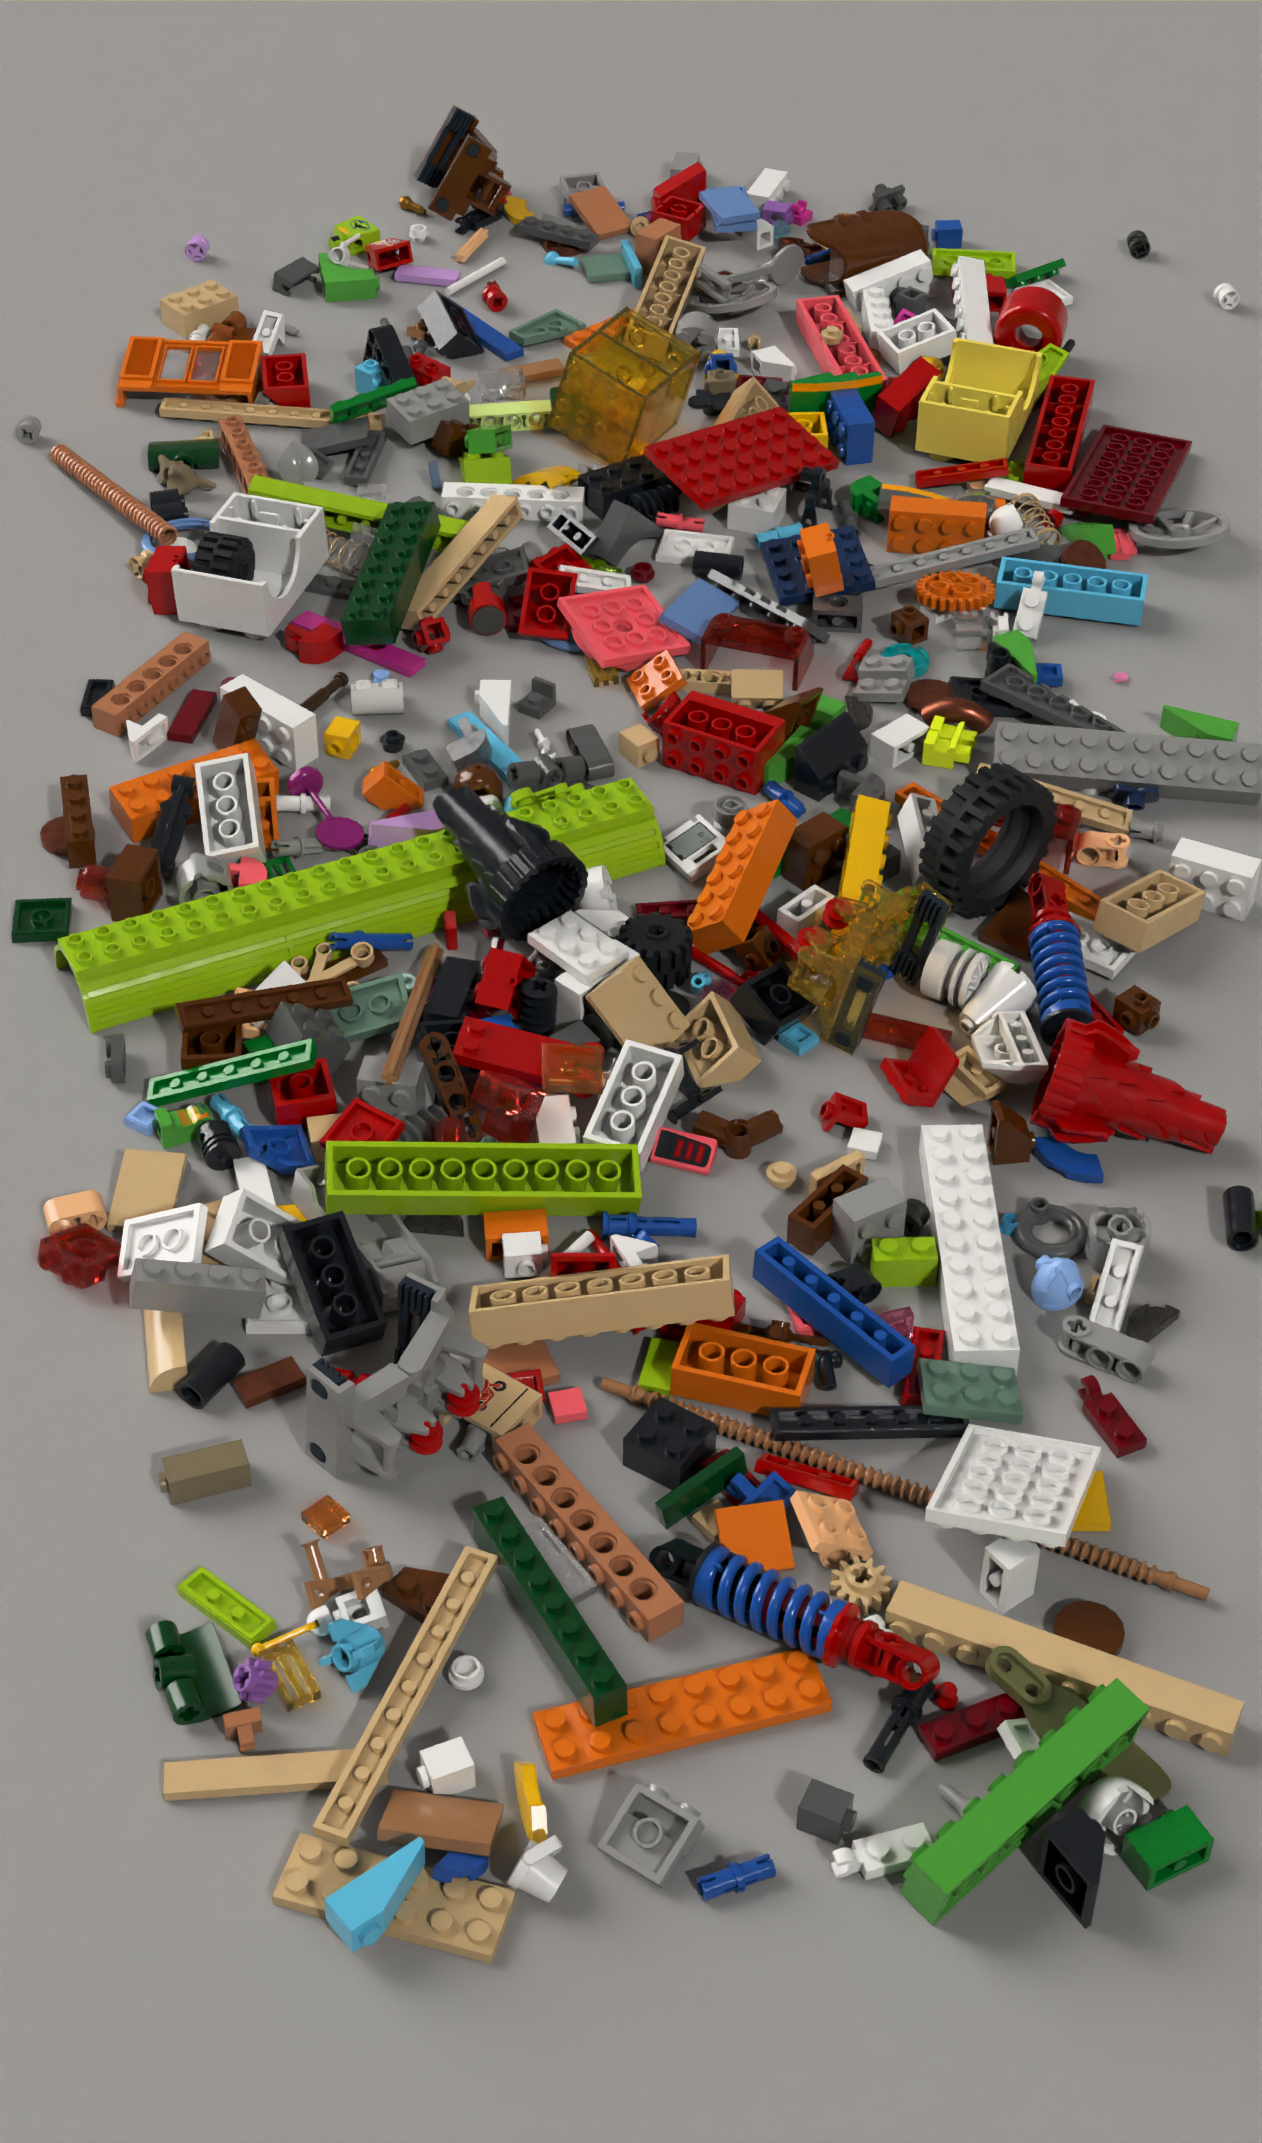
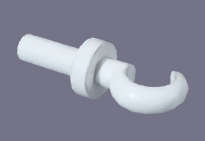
M537 728L534 730L538 739L537 745L541 749V754H545V752L550 750L549 746L551 743L548 738H544L540 729ZM554 752L553 754H551V755H549V756H550L552 759L555 758L556 752Z

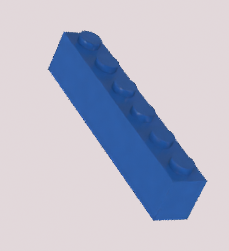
M777 1236L755 1250L752 1277L887 1388H890L912 1372L915 1345L782 1238Z

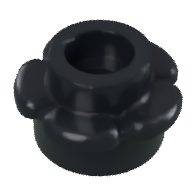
M389 730L380 737L383 750L387 753L402 751L404 741L406 740L405 736L397 730Z

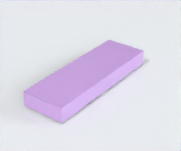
M410 265L398 266L394 274V281L446 287L454 284L461 278L460 270Z

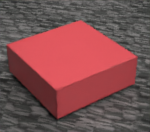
M580 1387L548 1392V1403L555 1425L587 1419V1408Z

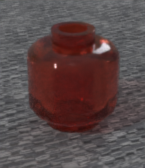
M91 863L86 864L84 869L79 868L75 890L79 891L81 898L105 902L108 899V889L104 885V878L106 872L110 871L111 868Z

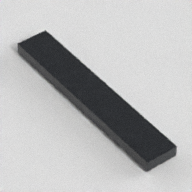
M922 1405L770 1408L769 1413L774 1441L962 1437L968 1424H970L969 1419L923 1414Z

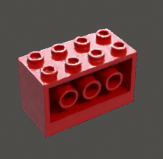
M692 690L663 721L662 765L756 796L763 787L764 765L785 743L786 720Z

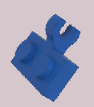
M775 1471L757 1488L740 1472L730 1480V1484L726 1487L730 1495L744 1501L741 1505L783 1500L785 1510L791 1504V1496L796 1492Z

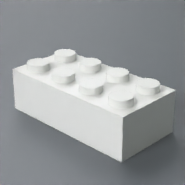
M244 674L220 687L221 700L223 695L245 686L260 705L262 713L255 739L267 755L295 771L319 757L316 714Z
M248 753L194 763L205 855L217 857L226 863H240L241 856L251 857L262 863L267 862L256 772Z
M626 1039L583 1135L584 1144H638L639 1167L642 1173L654 1147L658 1131L663 1126L684 1077L683 1055Z

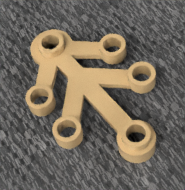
M323 942L318 944L315 949L316 957L309 979L306 982L336 978L357 966L360 968L369 967L375 959L372 945L367 942L354 944L351 948L350 957L324 970L326 963L333 958L334 953L330 949L329 943ZM322 951H329L326 954H321ZM296 956L291 960V967L300 976L309 970L307 958L304 956ZM298 964H304L302 967H296ZM357 981L347 982L348 987L360 984Z

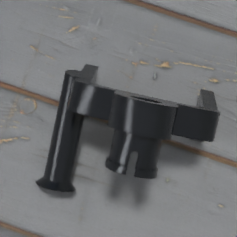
M804 466L801 470L800 480L811 482V484L800 481L793 482L792 492L797 490L807 493L805 508L800 522L803 528L818 525L815 507L827 510L833 509V492L830 489V479L826 478L825 468ZM822 498L826 500V504L821 502ZM807 519L811 520L812 525L807 524Z
M697 1038L672 1042L664 1050L682 1055L698 1045L699 1041ZM684 1061V1077L680 1088L688 1100L669 1110L667 1117L674 1125L677 1124L680 1118L723 1091L720 1085L707 1088L698 1087L687 1070Z

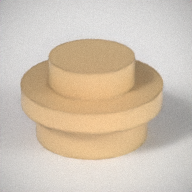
M828 326L821 331V337L825 344L837 345L843 338V332L836 326Z
M785 1161L773 1162L766 1169V1177L770 1185L777 1189L790 1187L797 1176L796 1168L791 1163Z

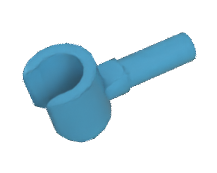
M1005 1213L999 1224L1000 1233L1014 1235V1228L1020 1224L1019 1222L1014 1223L1016 1218L1014 1213Z

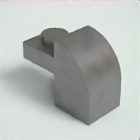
M467 716L457 720L463 737L446 744L457 773L471 764L481 763L487 765L492 756V747L485 729L478 730L476 724L470 725Z
M842 769L837 775L836 796L850 801L851 813L859 794L884 801L885 783L876 774L870 773L865 778Z

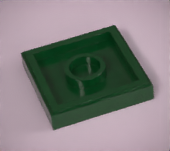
M72 898L16 900L11 933L12 943L50 942L69 936L73 908Z

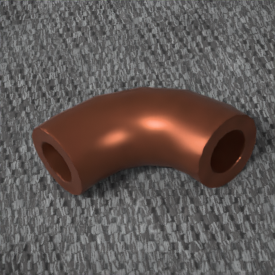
M960 697L941 698L926 704L921 709L922 718L928 726H931L936 715L945 717L944 724L965 722V726L972 731H976L978 735L985 732L994 719V716L987 709L975 701Z

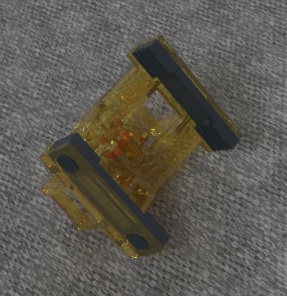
M864 880L861 885L862 893L859 901L840 896L839 899L834 898L826 903L825 910L822 913V920L830 932L816 925L813 928L805 927L798 932L794 943L798 962L794 973L789 976L787 984L789 988L798 992L818 1007L814 1021L822 1028L819 1036L820 1039L850 1055L854 1054L860 1045L869 1017L888 974L887 969L884 972L882 971L883 967L880 966L884 963L887 966L892 964L891 969H897V974L901 972L900 977L902 978L906 976L905 980L907 982L911 980L910 984L912 986L921 979L927 958L932 948L938 942L953 905L952 902L925 881L914 888L906 886L893 893L874 880ZM807 969L813 977L817 973L821 974L829 980V984L825 985L806 978Z

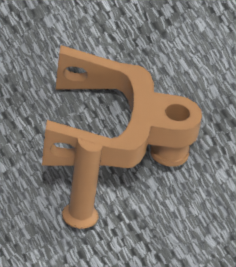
M320 1539L300 1544L305 1549L314 1580L304 1582L311 1610L320 1607L337 1592L350 1588H355L358 1600H363L384 1582L392 1579V1567L390 1561L385 1559L382 1545L360 1551L364 1559L365 1568L328 1579L318 1546Z

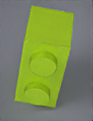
M934 1236L871 1238L869 1269L872 1275L882 1284V1287L935 1286L938 1255Z

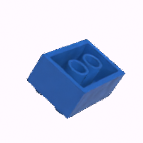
M856 388L829 391V400H826L825 404L828 414L826 426L833 446L835 445L838 456L843 459L846 466L872 463L875 421Z

